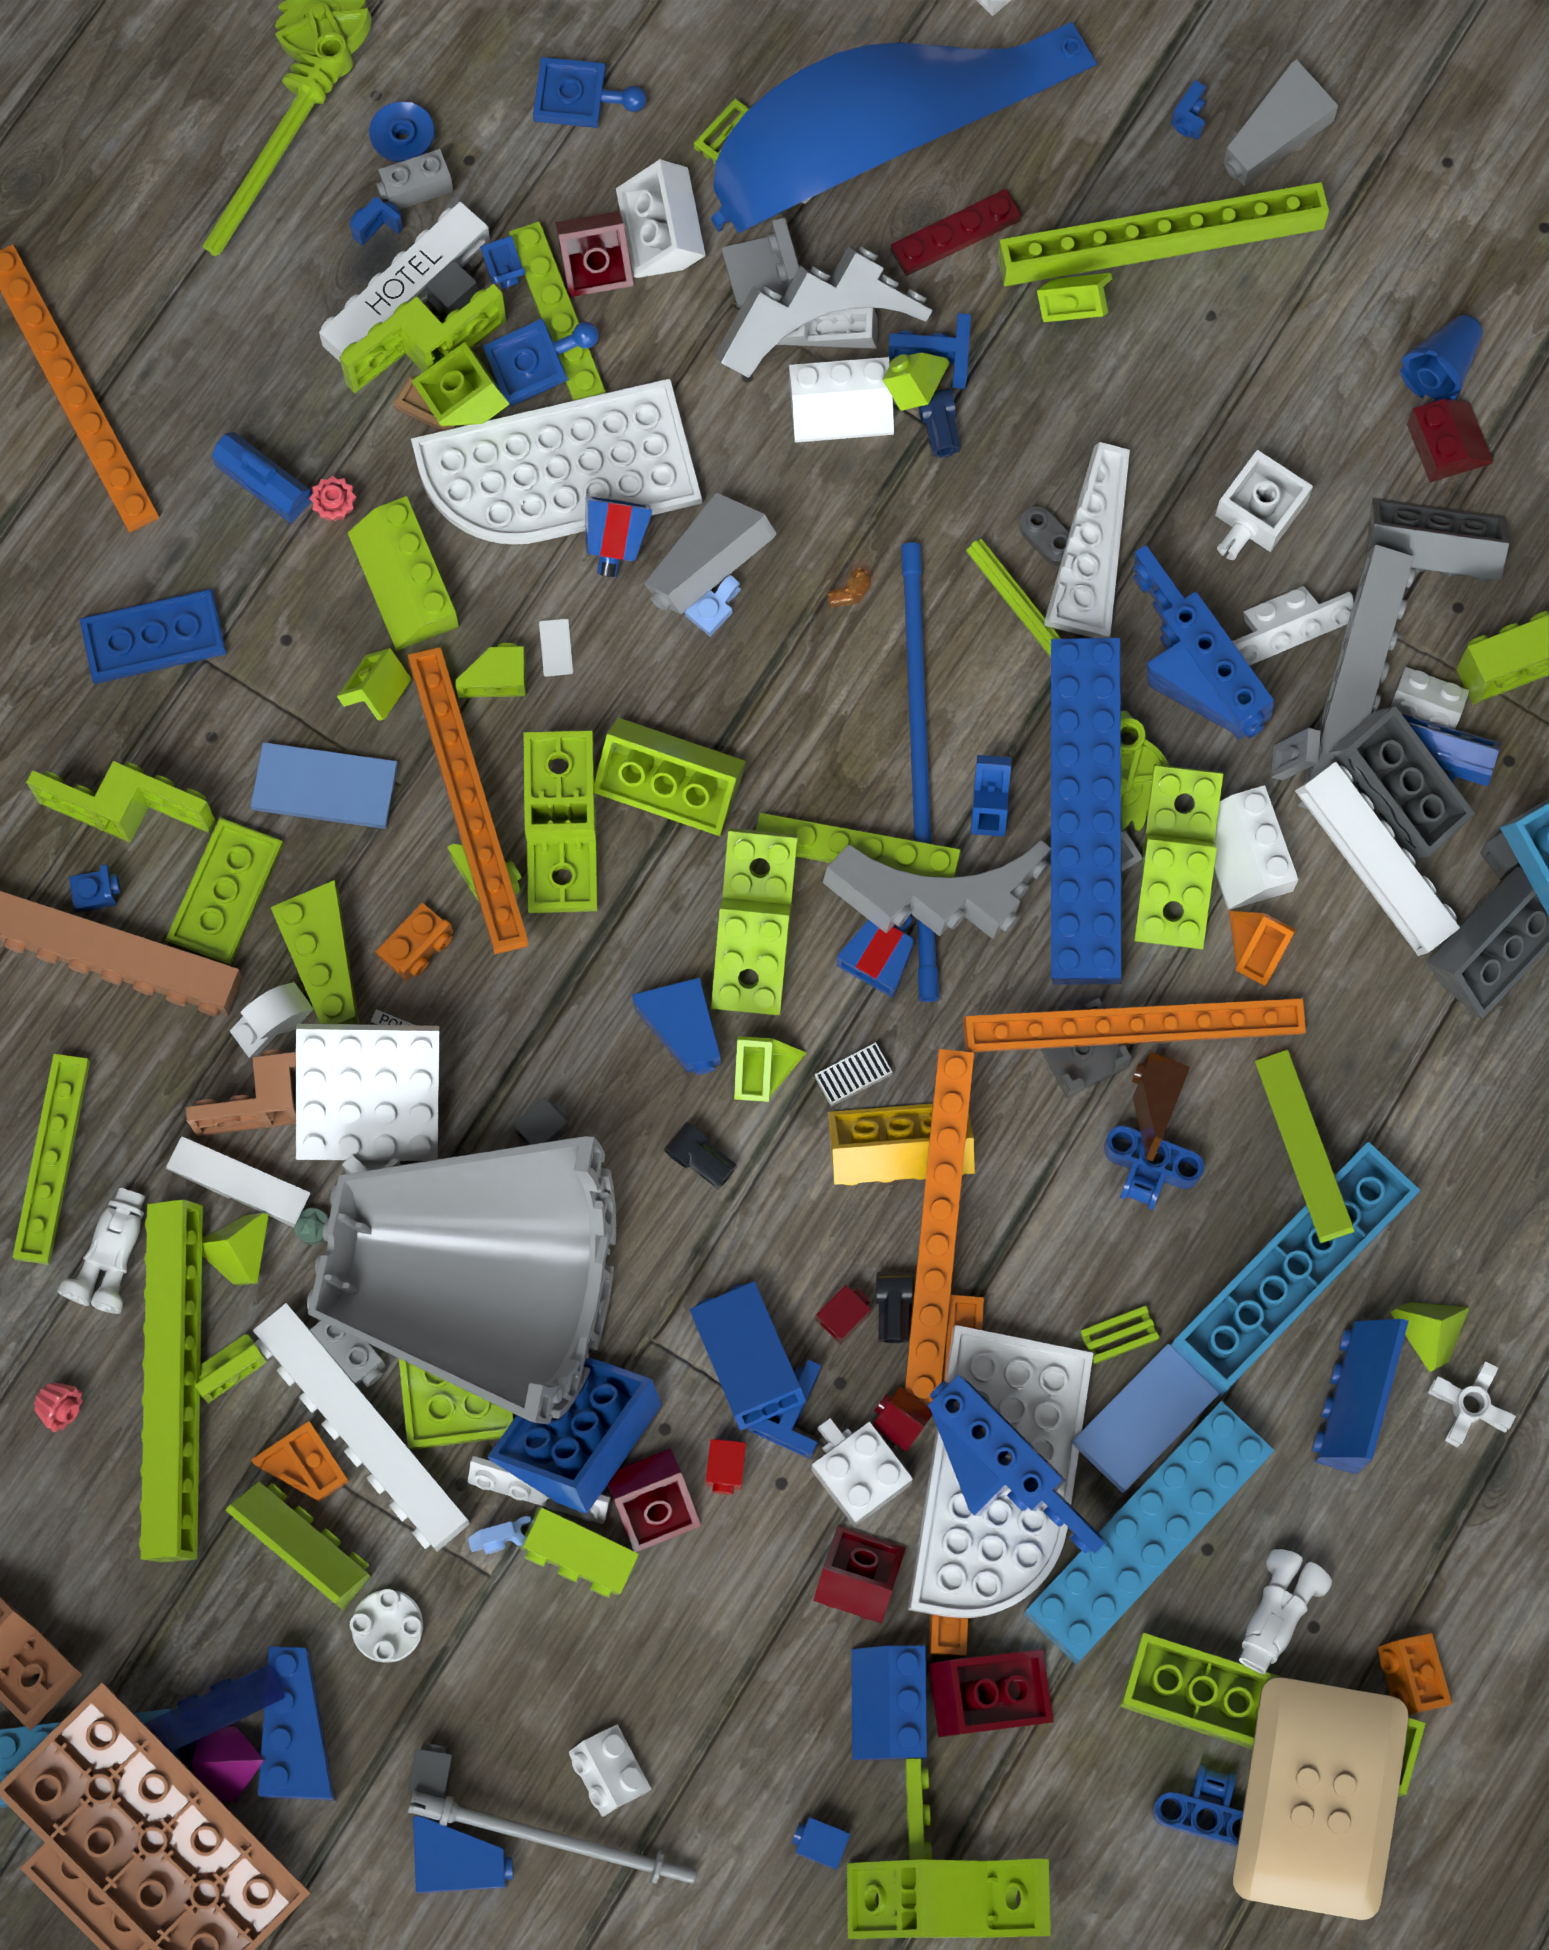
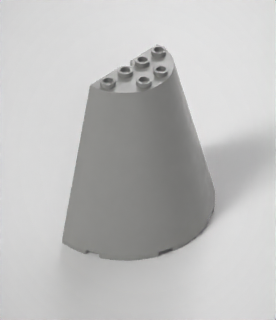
M584 1136L339 1175L337 1186H334L331 1192L330 1202L332 1208L330 1217L323 1227V1239L328 1241L327 1250L324 1255L320 1254L316 1259L314 1289L309 1292L307 1298L308 1315L534 1423L549 1424L551 1423V1418L559 1419L574 1403L588 1377L590 1369L584 1367L586 1358H589V1349L598 1350L611 1295L614 1267L606 1265L607 1255H610L608 1245H616V1205L611 1171L601 1167V1162L605 1161L606 1155L600 1143L595 1137Z

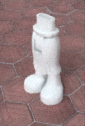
M123 1188L118 1189L115 1200L109 1201L108 1207L102 1213L97 1223L91 1246L83 1257L85 1262L77 1278L65 1279L60 1283L57 1291L60 1295L85 1306H89L91 1302L93 1307L104 1312L121 1313L124 1300L119 1295L120 1284L123 1274L127 1273V1262L140 1232L141 1219L144 1215V1212L141 1211L145 1199L144 1195ZM99 1271H106L101 1286L93 1295Z
M1274 1549L1270 1552L1266 1566L1267 1570L1272 1574V1579L1269 1586L1263 1590L1262 1601L1249 1621L1245 1639L1242 1642L1244 1650L1239 1661L1260 1674H1265L1269 1665L1275 1663L1279 1655L1286 1649L1299 1619L1307 1612V1604L1312 1596H1324L1332 1585L1330 1576L1316 1563L1308 1562L1300 1573L1293 1594L1287 1592L1289 1584L1303 1561L1299 1554L1288 1550Z

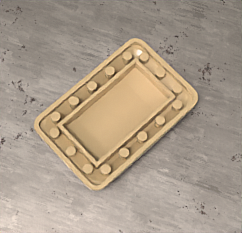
M1274 1677L1263 1685L1260 1694L1233 1872V1886L1242 1898L1358 1920H1367L1378 1912L1386 1876L1408 1724V1710L1400 1699L1388 1695L1284 1677Z

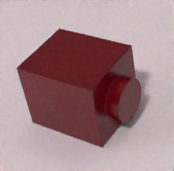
M845 1285L816 1314V1322L842 1345L871 1315V1308L868 1307L871 1302L858 1288L852 1291Z
M899 1387L893 1397L885 1394L874 1411L879 1414V1417L872 1426L907 1452L932 1417V1413L926 1404L902 1387Z

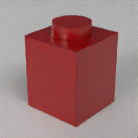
M710 1439L705 1482L707 1487H713V1493L733 1495L734 1490H742L746 1455L745 1442Z

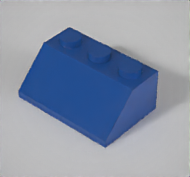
M880 1646L851 1649L852 1760H906L920 1758L925 1760L927 1758L925 1646Z

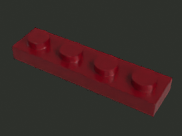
M1004 189L892 243L890 250L905 276H908L1020 222L1021 213L1007 190Z

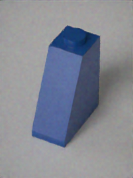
M700 978L632 995L635 1011L687 1073L695 1071L696 1075L706 1074L714 1071L715 1066L721 1065L720 1053Z
M413 1817L416 1893L507 1888V1880L513 1879V1858L506 1857V1850L424 1817Z

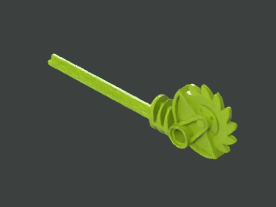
M285 0L278 6V9L284 12V14L279 17L275 24L276 29L280 30L275 35L282 49L298 62L290 66L292 73H286L282 82L297 96L204 242L203 248L208 250L211 255L220 256L314 104H323L326 100L325 94L332 90L333 83H336L339 77H343L351 71L353 67V57L351 54L362 45L371 27L372 18L368 8H365L366 0Z
M982 539L976 540L971 544V547L966 549V552L1051 658V639L1061 638L1052 627L1044 626L1045 618L984 541ZM1121 711V734L1129 732L1137 738V741L1132 745H1125L1121 742L1122 832L1131 822L1135 830L1140 832L1145 825L1148 813L1154 764L1169 766L1162 752L1145 739L1143 725L1138 720L1133 719L1128 711Z

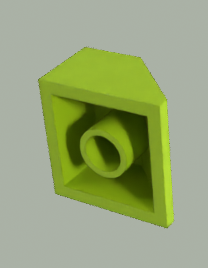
M463 342L412 380V383L441 426L484 424L509 405V402L483 363L466 342Z

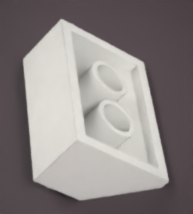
M659 159L616 188L633 277L640 278L681 271L706 256L688 167Z
M889 357L789 365V387L795 442L894 435L893 399L882 380L889 368Z
M1265 785L1233 794L1220 801L1214 840L1217 846L1214 872L1228 911L1293 892L1298 882V877Z

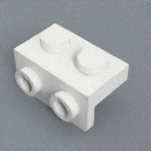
M1405 667L1391 706H1396L1401 714L1455 729L1462 715L1469 690L1461 688L1457 684L1429 676L1422 671Z
M618 1724L582 1741L569 1751L572 1766L575 1772L581 1776L589 1791L591 1803L598 1809L602 1817L652 1790Z

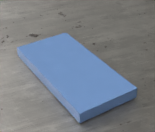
M263 742L250 807L254 811L387 829L398 763L391 760Z
M1167 1344L1071 1443L1124 1493L1220 1393L1170 1344Z

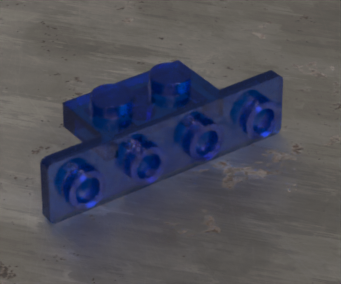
M267 1665L232 1682L231 1678L216 1683L210 1687L212 1692L199 1698L197 1694L189 1696L177 1703L178 1708L144 1724L173 1752L283 1700L285 1694L273 1667Z

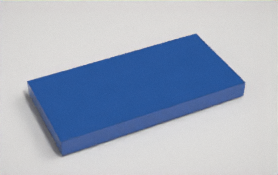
M212 589L79 619L94 684L227 654Z

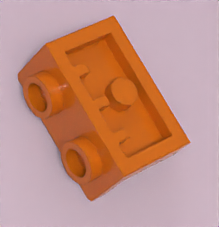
M422 902L375 951L376 956L407 982L412 976L418 977L429 964L428 959L436 951L442 952L450 944L453 938L451 935L454 933L452 925L446 919L443 921Z
M1432 1633L1397 1640L1378 1647L1380 1665L1385 1673L1390 1696L1400 1699L1405 1704L1408 1716L1452 1705Z

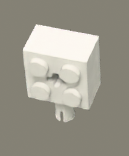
M1257 450L1219 501L1215 516L1232 527L1221 544L1217 546L1219 553L1224 556L1229 549V554L1226 558L1235 560L1248 539L1253 540L1271 552L1308 502L1313 486Z

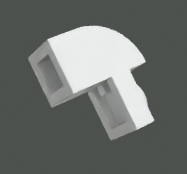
M295 982L281 985L265 992L248 1004L241 1011L243 1017L230 1032L249 1058L255 1057L278 1034L295 1030L297 1024H301L314 1008Z

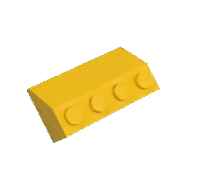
M933 1103L827 1112L834 1184L856 1185L862 1182L874 1181L887 1183L894 1180L912 1178L924 1180L926 1176ZM969 1112L962 1175L975 1173L974 1138Z

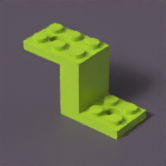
M919 1859L847 1863L848 1939L1051 1936L1049 1859L998 1861ZM1018 1891L1021 1895V1901L1019 1906L1017 1905L1016 1895ZM877 1893H878V1896H879V1904H878V1907L876 1906V1902H875V1898H876V1894H877Z

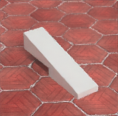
M851 308L827 313L804 323L783 337L776 345L877 349L878 317L874 308Z
M182 1136L166 1166V1169L228 1199L232 1198L255 1210L269 1214L268 1216L293 1228L310 1195L308 1191Z

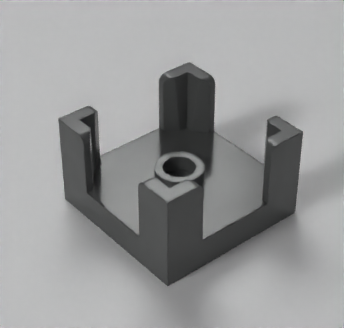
M1097 998L1085 1004L1082 1010L1105 1008L1100 999ZM1117 1044L1040 1049L1066 1098L1128 1069L1132 1059L1124 1044L1120 1047Z

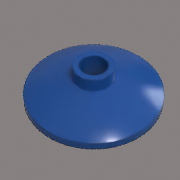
M404 101L394 102L384 106L374 115L369 126V137L373 148L379 155L390 161L402 162L427 152L434 139V124L427 111L419 105ZM402 134L409 136L404 140L397 139Z

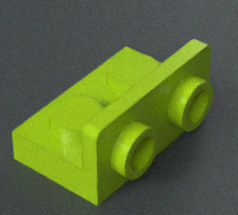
M245 1334L200 1365V1382L194 1386L209 1404L268 1362L251 1337Z

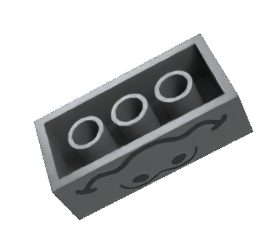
M1396 706L1375 710L1329 752L1339 766H1344L1350 772L1354 780L1352 784L1358 792L1365 794L1374 805L1373 812L1379 820L1385 821L1392 828L1395 834L1393 839L1399 847L1406 849L1414 859L1429 857L1475 815V812Z

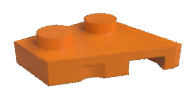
M310 1421L251 1459L256 1467L319 1502L349 1482Z

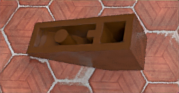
M1153 1052L1150 1053L1146 1065L1139 1062L1131 1081L1138 1084L1133 1095V1102L1146 1159L1151 1161L1154 1160L1190 1069L1186 1065Z

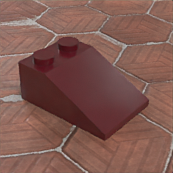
M1043 1649L928 1664L938 1738L1054 1723Z

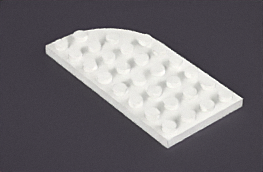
M670 379L486 421L484 424L467 425L411 438L422 484L434 506L453 525L470 535L490 542L513 545L529 544L585 531L586 495L647 504L652 509L651 515L702 504V497Z
M955 1325L952 1329L944 1380L950 1384L957 1375L965 1377L1067 1480L1057 1491L1071 1505L1079 1450L1071 1442L1082 1432L1093 1353ZM957 1401L954 1405L959 1409L960 1403ZM982 1427L980 1431L985 1435L986 1429ZM938 1428L934 1442L908 1610L951 1618L987 1616L1017 1604L1039 1587L1047 1578L1060 1556L1068 1526L1064 1523L1061 1527H1058L1043 1512L1048 1507L1045 1503L1037 1511H1031L1029 1508L1025 1511L1020 1510L1008 1498L1007 1494L1011 1491L1009 1488L981 1516H974L968 1510ZM1008 1453L1006 1457L1012 1461V1455Z

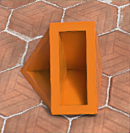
M1229 911L1236 960L1235 971L1266 987L1296 929L1266 913Z

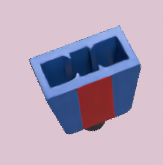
M586 495L585 546L588 554L600 556L597 574L617 577L620 559L635 561L651 517L652 509L649 505Z
M909 916L900 927L895 924L887 933L868 920L839 953L836 966L894 998L914 946V939L905 934L912 918Z

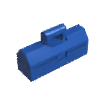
M235 432L224 434L216 443L212 454L215 466L290 524L312 502L309 499L312 495L310 489Z
M1402 714L1440 767L1449 771L1448 777L1452 783L1455 777L1485 786L1489 785L1502 744L1501 742Z

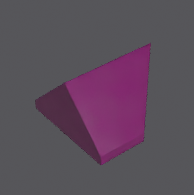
M237 1726L200 1728L192 1766L194 1775L221 1802L238 1801L239 1796L264 1759Z

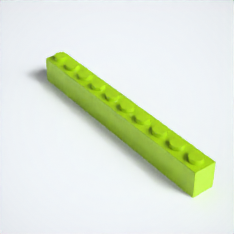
M1322 182L1000 239L997 259L1005 287L1323 230L1329 214V208Z
M182 1199L147 1204V1217L145 1220L147 1246L144 1257L146 1265V1286L144 1289L145 1322L143 1325L145 1349L142 1362L144 1392L142 1394L143 1428L141 1439L143 1442V1453L140 1468L142 1499L140 1501L141 1536L139 1538V1547L141 1550V1560L160 1563L197 1560L200 1393L194 1385L200 1382L203 1205Z

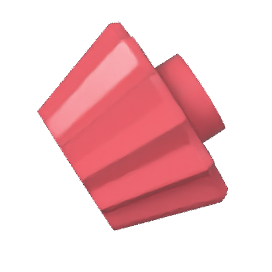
M331 476L328 480L320 479L319 485L312 487L313 494L309 498L313 502L312 510L319 513L321 518L326 520L332 519L335 522L338 519L344 520L345 515L350 514L354 509L353 503L357 497L352 493L353 486L347 484L345 478L337 479Z
M55 1382L47 1384L44 1388H41L40 1393L36 1396L34 1410L44 1425L50 1428L52 1432H56L59 1429L64 1430L67 1424L72 1423L79 1413V1407L83 1402L81 1399L82 1391L77 1390L76 1386Z

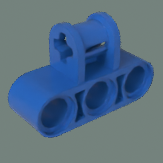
M1127 1126L1113 1128L1107 1135L1104 1143V1153L1108 1160L1130 1169L1120 1198L1125 1200L1129 1197L1147 1204L1150 1210L1154 1209L1164 1182L1182 1189L1194 1187L1204 1172V1162L1197 1153L1162 1140L1157 1152L1162 1156L1163 1162L1157 1165L1151 1164L1145 1159L1140 1131ZM1123 1138L1129 1143L1130 1149L1126 1152H1119L1112 1146V1140ZM1189 1163L1194 1167L1196 1174L1193 1177H1184L1178 1171V1165Z
M1200 1763L1194 1779L1191 1796L1174 1792L1160 1795L1152 1805L1154 1820L1159 1825L1169 1829L1237 1847L1238 1839L1232 1833V1825L1237 1819H1242L1243 1811L1229 1808L1236 1772L1230 1771L1226 1774L1208 1769L1206 1764ZM1207 1781L1220 1784L1221 1786L1207 1783ZM1166 1799L1172 1800L1178 1805L1179 1814L1175 1820H1167L1161 1814L1160 1806ZM1202 1809L1210 1811L1214 1816V1825L1210 1830H1203L1197 1825L1196 1815Z

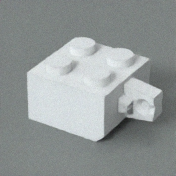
M828 1419L818 1427L819 1432L828 1444L822 1447L826 1454L812 1464L811 1470L854 1528L912 1485L913 1478L870 1422L853 1434L849 1429L841 1433L831 1419Z

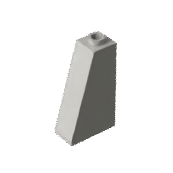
M1297 59L1290 64L1227 147L1223 162L1225 169L1232 178H1237L1243 186L1334 122L1338 105Z
M715 493L644 583L652 595L650 600L661 610L666 611L669 608L682 614L776 536L777 533L766 515L719 493Z

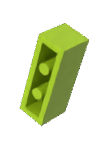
M542 1507L537 1509L519 1549L527 1552L524 1557L525 1559L544 1567L546 1562L559 1567L557 1574L573 1582H577L580 1577L592 1583L589 1588L590 1590L607 1598L610 1597L611 1593L615 1595L621 1594L639 1556L638 1553Z

